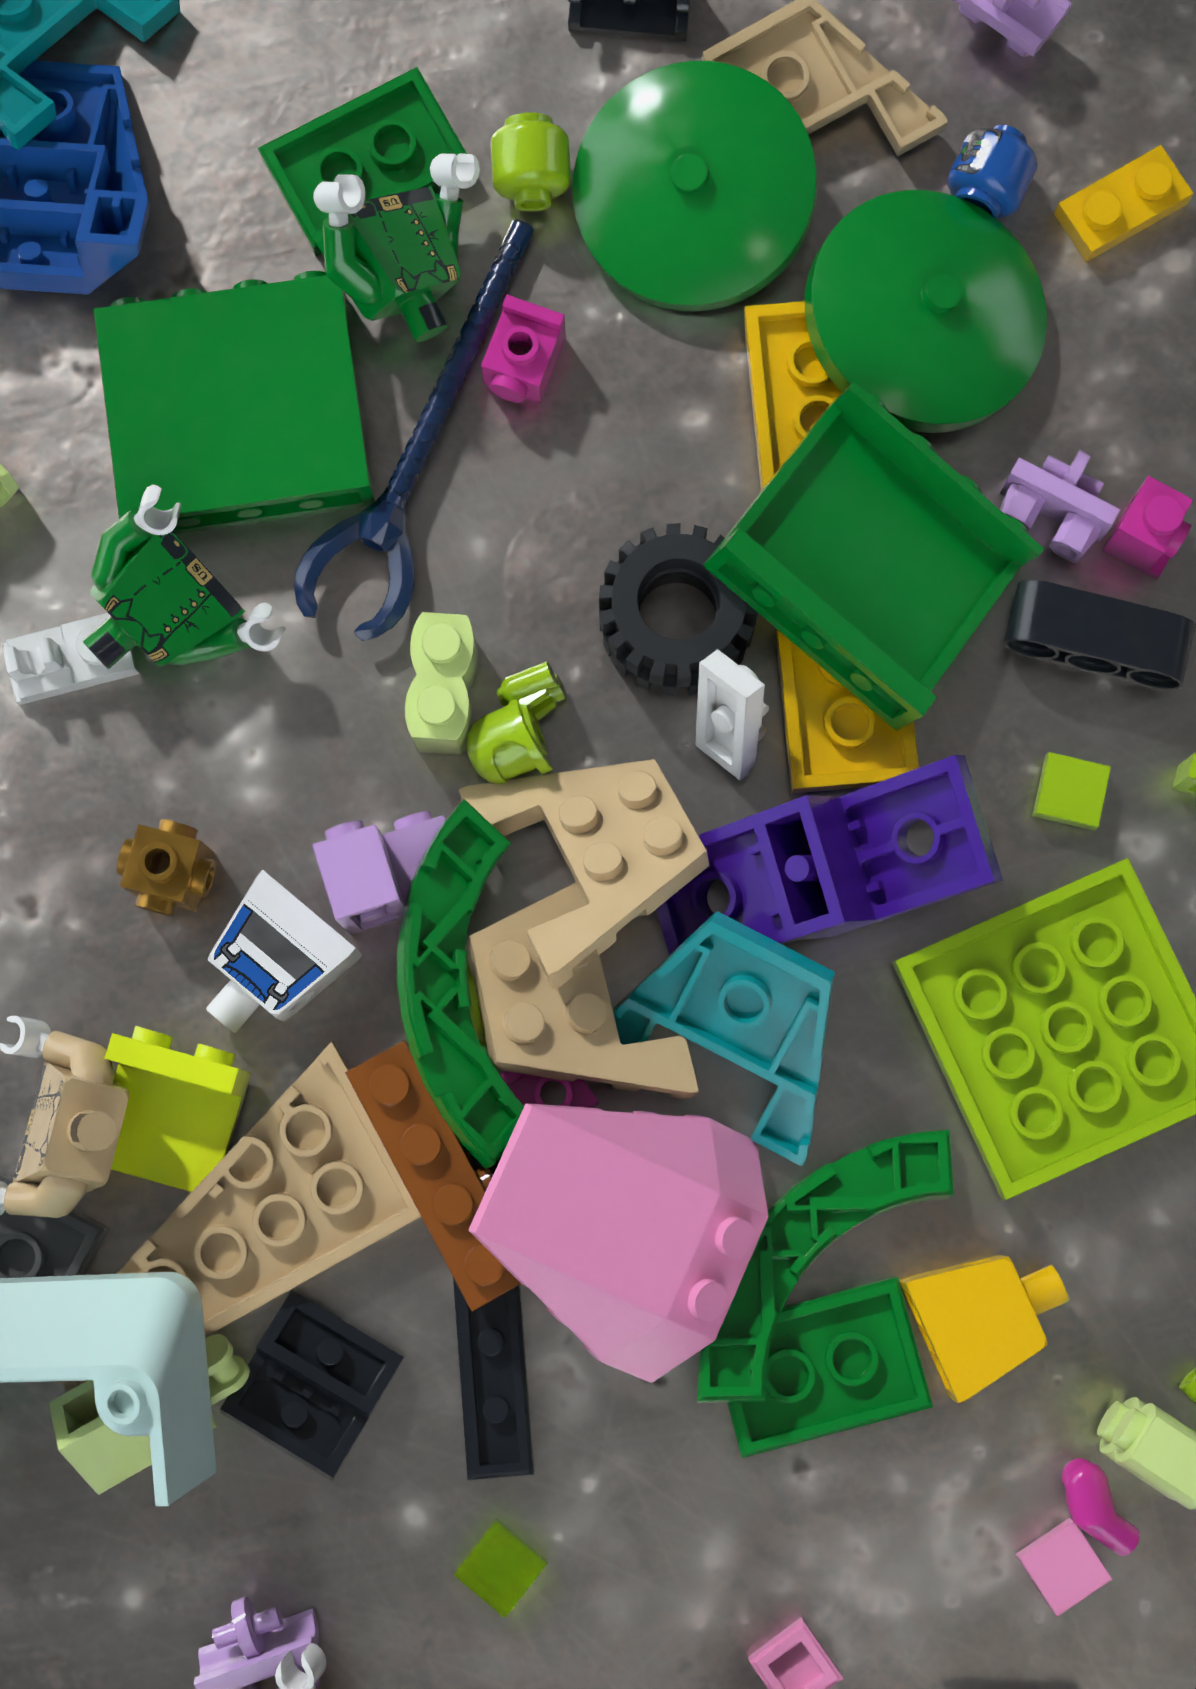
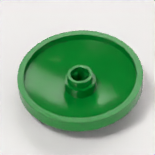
M687 61L662 66L641 75L621 88L606 102L588 127L576 157L572 185L574 211L581 235L600 268L612 281L632 296L651 305L677 311H705L726 307L754 295L770 284L784 271L801 248L814 217L818 189L813 147L808 132L792 104L780 91L758 75L737 66L714 61Z
M903 190L883 194L864 202L843 217L833 228L818 250L807 278L805 289L806 325L811 344L823 369L842 393L855 382L865 392L877 396L886 405L888 412L908 430L944 433L968 428L987 420L999 412L1023 389L1041 358L1046 338L1047 310L1041 281L1030 257L1014 235L995 217L982 208L956 196L929 190Z

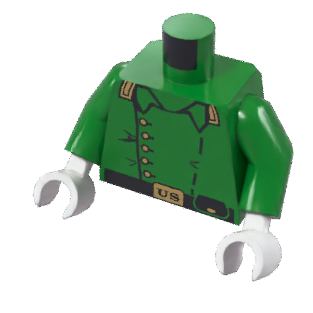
M442 153L432 160L430 173L433 181L438 186H441L440 194H435L432 187L429 186L365 200L366 195L363 181L356 175H337L334 182L324 181L316 187L314 191L315 204L320 211L329 213V218L323 221V225L312 237L324 255L325 272L328 279L352 298L363 317L370 321H375L402 314L414 341L417 343L431 339L448 328L437 300L460 281L461 270L458 264V239L464 201L458 198L459 188L467 189L472 187L479 177V161L475 155L460 153L456 156L455 154Z
M151 485L147 487L143 493L140 506L132 508L102 533L91 571L94 586L90 594L107 611L110 617L82 642L108 670L136 645L158 667L167 663L182 666L219 659L250 647L264 652L277 647L286 627L281 626L271 631L262 628L259 624L270 618L274 608L268 603H260L254 607L247 621L239 618L246 611L173 531L177 525L181 503H176L172 509L167 511L154 508L162 490L159 486Z

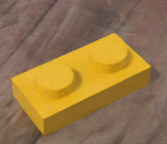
M1159 145L1059 202L1054 215L1085 262H1088L1186 206L1194 193L1162 145Z

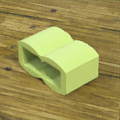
M422 612L416 620L410 641V655L416 676L410 684L405 701L407 728L418 752L463 755L466 750L467 734L474 723L473 709L468 692L473 686L478 670V650L472 626L467 615Z
M1132 1397L1123 1404L1119 1401L1114 1402L1104 1414L1097 1429V1435L1102 1438L1099 1444L1100 1452L1169 1499L1177 1501L1189 1510L1196 1509V1432L1154 1404H1146L1137 1397Z

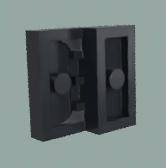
M291 1290L256 1346V1352L248 1363L250 1372L246 1383L238 1391L226 1398L220 1408V1413L333 1481L404 1357Z

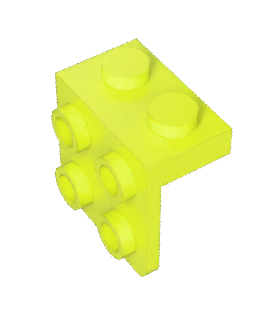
M135 1026L132 1038L112 1033L104 1059L119 1063L114 1080L129 1091V1099L111 1170L192 1192L227 1155L252 1073L232 1067L236 1056L234 1053L198 1044L195 1054L192 1056L170 1049L173 1036Z

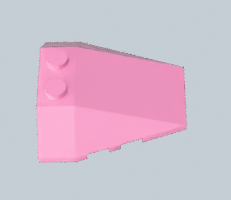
M526 1103L469 1227V1232L521 1284L527 1286L547 1306L546 1309L560 1323L566 1325L584 1344L583 1347L595 1359L653 1383L716 1340L769 1217L757 1143L750 1140L749 1137L703 1115L685 1114V1116L658 1115L645 1111H634L633 1113L604 1111L599 1108Z

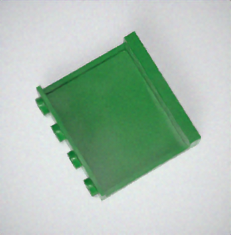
M306 271L296 275L293 280L267 283L257 279L245 280L235 284L233 289L212 292L198 288H188L175 292L171 298L150 301L138 297H126L114 301L109 307L94 309L119 519L132 508L140 506L143 493L151 485H157L162 488L154 508L167 511L172 509L176 503H181L177 525L173 529L176 534L366 507L376 501L366 454L346 310L348 306L347 295L328 279L326 272Z
M853 382L827 407L703 566L897 731L925 715L937 698L931 692L1018 570L1038 557L1044 548L1029 535L1027 528L1020 521L1007 516L982 494L980 487L972 479L960 475L940 458L929 441L918 434L912 433L892 416L881 399L872 393L865 392Z

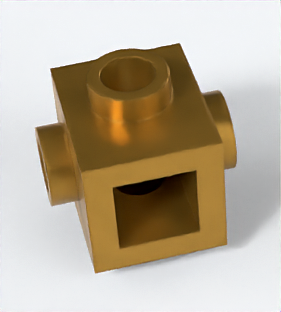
M161 819L158 829L138 824L134 839L127 838L124 841L117 861V874L122 876L120 887L137 896L136 907L167 916H173L175 907L197 912L201 897H207L212 887L216 871V861L212 860L214 851L201 840L196 839L198 832L196 828ZM162 852L168 853L170 856L169 868L161 874H156Z

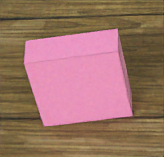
M1068 1518L1015 1554L1043 1599L1057 1617L1112 1580L1087 1539L1071 1518Z
M802 1617L748 1656L749 1662L768 1689H830L843 1679L840 1671Z

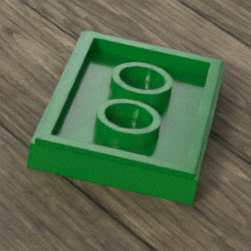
M418 67L258 147L263 163L315 256L322 254V252L316 245L312 235L323 225V221L329 218V213L320 211L314 201V191L320 183L324 181L334 182L337 175H356L363 181L366 195L365 200L429 186L432 187L435 194H439L441 186H438L433 181L430 173L432 160L442 153L455 154L456 156L460 153L467 154Z
M894 1276L784 1305L769 1347L765 1372L764 1402H727L742 1458L933 1408L898 1277Z

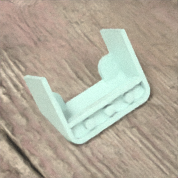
M175 1272L0 1278V1383L93 1380L96 1408L104 1424L112 1431L121 1435L150 1437L155 1506L171 1505L217 1473L203 1307L200 1293L190 1279Z

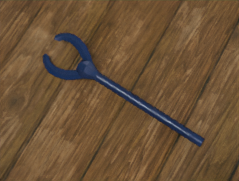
M519 219L512 221L499 248L498 256L496 255L491 265V271L488 272L483 282L484 286L480 288L475 299L476 302L472 305L467 316L468 319L467 321L465 320L461 328L460 336L457 337L453 345L452 353L449 354L444 364L445 368L441 371L436 381L437 385L433 387L428 398L429 401L425 404L420 415L421 418L420 420L418 419L414 427L413 435L410 436L406 444L405 452L402 453L397 463V469L394 470L389 480V486L386 487L385 491L374 503L362 512L339 522L324 532L302 556L295 573L294 591L296 604L304 617L316 618L318 604L314 592L317 579L326 564L335 554L357 539L374 550L380 552L387 551L390 579L383 607L372 620L360 624L355 629V636L361 641L377 638L392 629L404 616L411 601L415 574L413 553L406 533L405 508L410 495L409 492L412 491L417 481V475L420 474L425 464V458L428 457L433 447V441L436 440L441 430L440 426L444 423L449 413L448 409L452 407L457 396L456 392L460 390L465 379L464 375L468 373L472 364V358H475L480 347L479 344L483 341L488 330L487 327L494 318L495 310L498 309L502 301V295L510 284L511 276L513 277L518 267V261L521 260L534 233L533 227Z

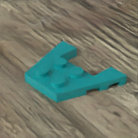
M0 0V129L11 146L19 151L57 118L54 101L18 74L95 9L102 11L144 43L180 12L179 0Z
M716 911L612 1008L620 1043L625 1045L648 1041L655 1025L660 1024L777 1085L750 1140L803 1166L811 1148L835 972Z

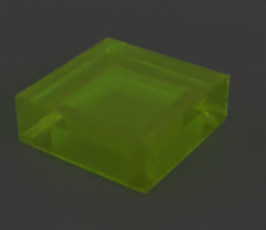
M496 1518L455 1570L454 1576L502 1617L506 1618L546 1567L548 1560Z

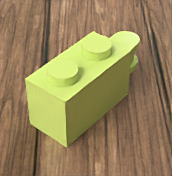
M214 1334L205 1338L211 1406L238 1391L246 1383L250 1372L249 1366L243 1358L232 1355V1344L221 1334ZM87 1380L48 1403L58 1451L98 1495L152 1465L149 1436L121 1435L109 1429L101 1420L96 1408L93 1380ZM212 1412V1424L214 1429L217 1426Z

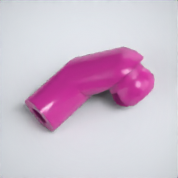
M1084 1458L1071 1460L1065 1465L1061 1478L1065 1487L1066 1501L1071 1519L1079 1528L1117 1555L1127 1556L1139 1543L1140 1532L1138 1528L1115 1512L1108 1478L1104 1471L1098 1465Z

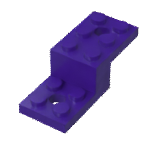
M953 755L840 797L806 795L699 834L698 836L707 850L709 866L656 910L670 955L714 914L708 905L707 893L711 884L716 880H720L727 886L730 894L729 906L723 914L785 945L797 940L837 936L1001 882L1003 878L965 755ZM920 819L930 825L934 834L931 849L921 857L915 855L907 843L909 828Z

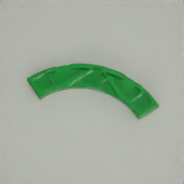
M464 799L436 832L424 852L410 884L401 917L398 939L397 986L405 1033L423 1084L440 1115L462 1145L487 1169L493 1166L502 1156L524 1105L516 1098L502 1079L485 1046L481 1047L474 1030L469 1007L472 1005L468 985L467 951H465L471 914L475 911L484 884L495 864L511 843Z
M950 1130L917 1132L867 1145L864 1149L850 1153L831 1164L828 1163L791 1188L768 1210L769 1217L716 1340L701 1350L697 1403L764 1402L765 1372L772 1336L783 1307L801 1276L814 1260L834 1241L868 1219L900 1206L926 1200L952 1198L954 1189Z

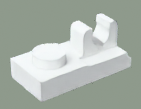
M108 613L7 639L6 643L2 644L7 672L10 676L15 701L18 705L138 675L140 672L134 647L108 670L82 642L110 617Z
M717 649L699 662L695 746L741 781L749 775V770L756 765L758 742L767 733V727L762 724V717L769 711V706L763 703L765 684L758 679L756 674L748 667L738 665Z

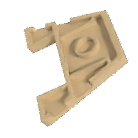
M795 0L703 51L702 61H714L737 66L769 82L792 104L800 116L808 135L866 103L896 155L900 156L945 131L948 124L944 113L935 105H932L930 108L909 89L911 84L895 70L888 71L865 50L866 44L817 0Z
M655 759L507 780L503 784L484 783L470 785L458 789L461 800L465 799L503 836L544 820L587 903L585 906L527 930L531 946L552 989L562 986L574 976L572 968L593 951L600 955L617 941L615 933L641 912L647 916L709 866L707 850Z
M577 883L469 936L465 947L471 975L475 983L488 1054L497 1070L574 1082L576 1079L612 1084L614 1089L633 1092L645 1089L668 1093V1097L682 1100L692 1098L699 1092L685 1037L675 1036L625 1045L620 1043L600 955L593 951L572 968L574 976L562 986L552 989L531 946L527 930L587 905ZM641 912L638 916H644L645 914Z

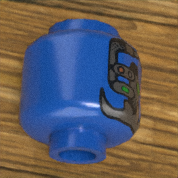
M996 125L994 128L977 129L969 133L965 138L949 172L947 185L950 194L982 208L996 219L1012 215L1019 209L1037 170L1038 163L1035 153L1027 144L1024 134L1014 127Z

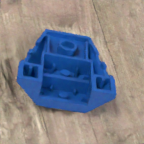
M33 61L18 75L54 101L57 118L19 151L11 146L0 129V289L89 295L140 254L150 212L120 66Z

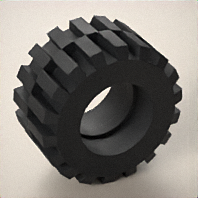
M681 523L667 524L666 535L657 537L653 527L640 532V544L637 546L628 540L619 549L618 562L610 560L604 572V585H600L599 623L600 631L603 633V645L608 656H615L616 668L625 677L630 672L636 675V685L648 691L652 683L661 685L662 695L675 696L677 687H687L689 695L698 693L699 662L717 649L740 665L744 659L747 647H750L758 617V612L703 566L725 537L719 535L713 543L706 539L708 528L694 525L692 535L680 534ZM669 583L688 584L699 589L709 598L715 609V619L707 630L689 639L666 638L654 632L641 617L640 606L643 599L659 586Z

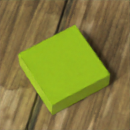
M1048 752L1044 757L1032 816L1094 831L1099 827L1111 766Z

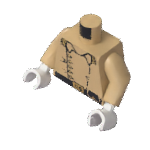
M10 1016L7 1018V1021L17 1023L20 1027V1039L16 1045L0 1042L1 1051L5 1054L29 1058L43 1056L45 1061L13 1182L8 1186L5 1182L0 1181V1215L6 1210V1213L9 1215L59 1218L72 1212L85 1193L106 1184L110 1175L129 1099V1091L114 1080L113 1063L111 1060L104 1059L107 1050L103 1046L57 1030L51 1032L48 1024L41 1020Z

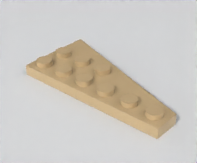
M334 1041L320 1053L314 1062L280 1096L274 1105L240 1139L117 1273L175 1272L190 1279L197 1287L201 1296L205 1337L421 1217L345 1074L349 1068ZM86 1381L60 1382L65 1391L68 1392Z

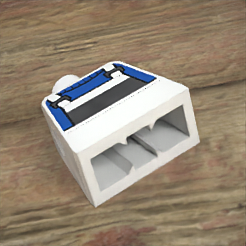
M262 870L255 878L210 952L208 961L226 975L230 981L207 1006L206 1010L234 1033L240 1029L259 1005L275 1018L285 1022L352 967L363 954Z

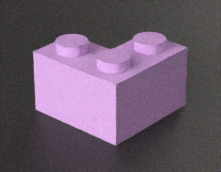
M430 811L414 813L395 821L394 826L396 830L381 834L376 824L364 827L361 820L350 821L325 831L327 840L312 844L334 918L350 935L401 919L414 874L424 852L440 826L445 822L446 818L444 815L432 818Z

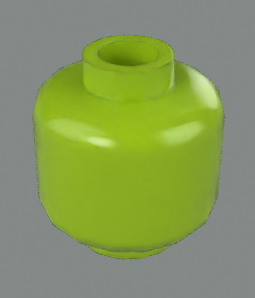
M520 113L505 119L504 126L498 129L491 139L493 188L501 197L515 201V208L518 210L540 211L547 209L551 206V199L566 192L570 185L571 168L568 135L560 126L553 124V119L543 113Z

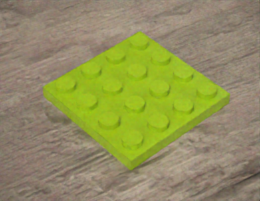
M1128 858L892 963L1001 1200L1010 1199L1196 1115V997Z

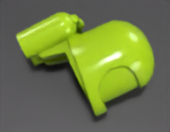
M546 661L506 677L502 681L501 687L497 689L500 703L504 707L477 719L469 729L466 737V749L470 763L477 773L490 783L503 784L507 780L535 768L542 774L554 770L548 756V746L539 720L553 710L557 702L567 698V694L558 674H554L551 665Z

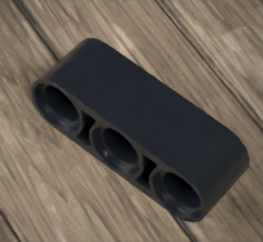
M1024 580L1017 584L1004 646L1015 653L1149 687L1178 689L1183 685L1196 623L1176 613L1051 582Z

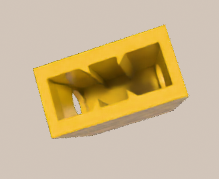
M1003 1255L991 1256L916 1274L899 1280L903 1295L948 1397L957 1403L968 1400L1044 1349L1048 1342L1037 1315L1069 1301L1065 1286L1053 1265L1019 1278L1010 1257Z

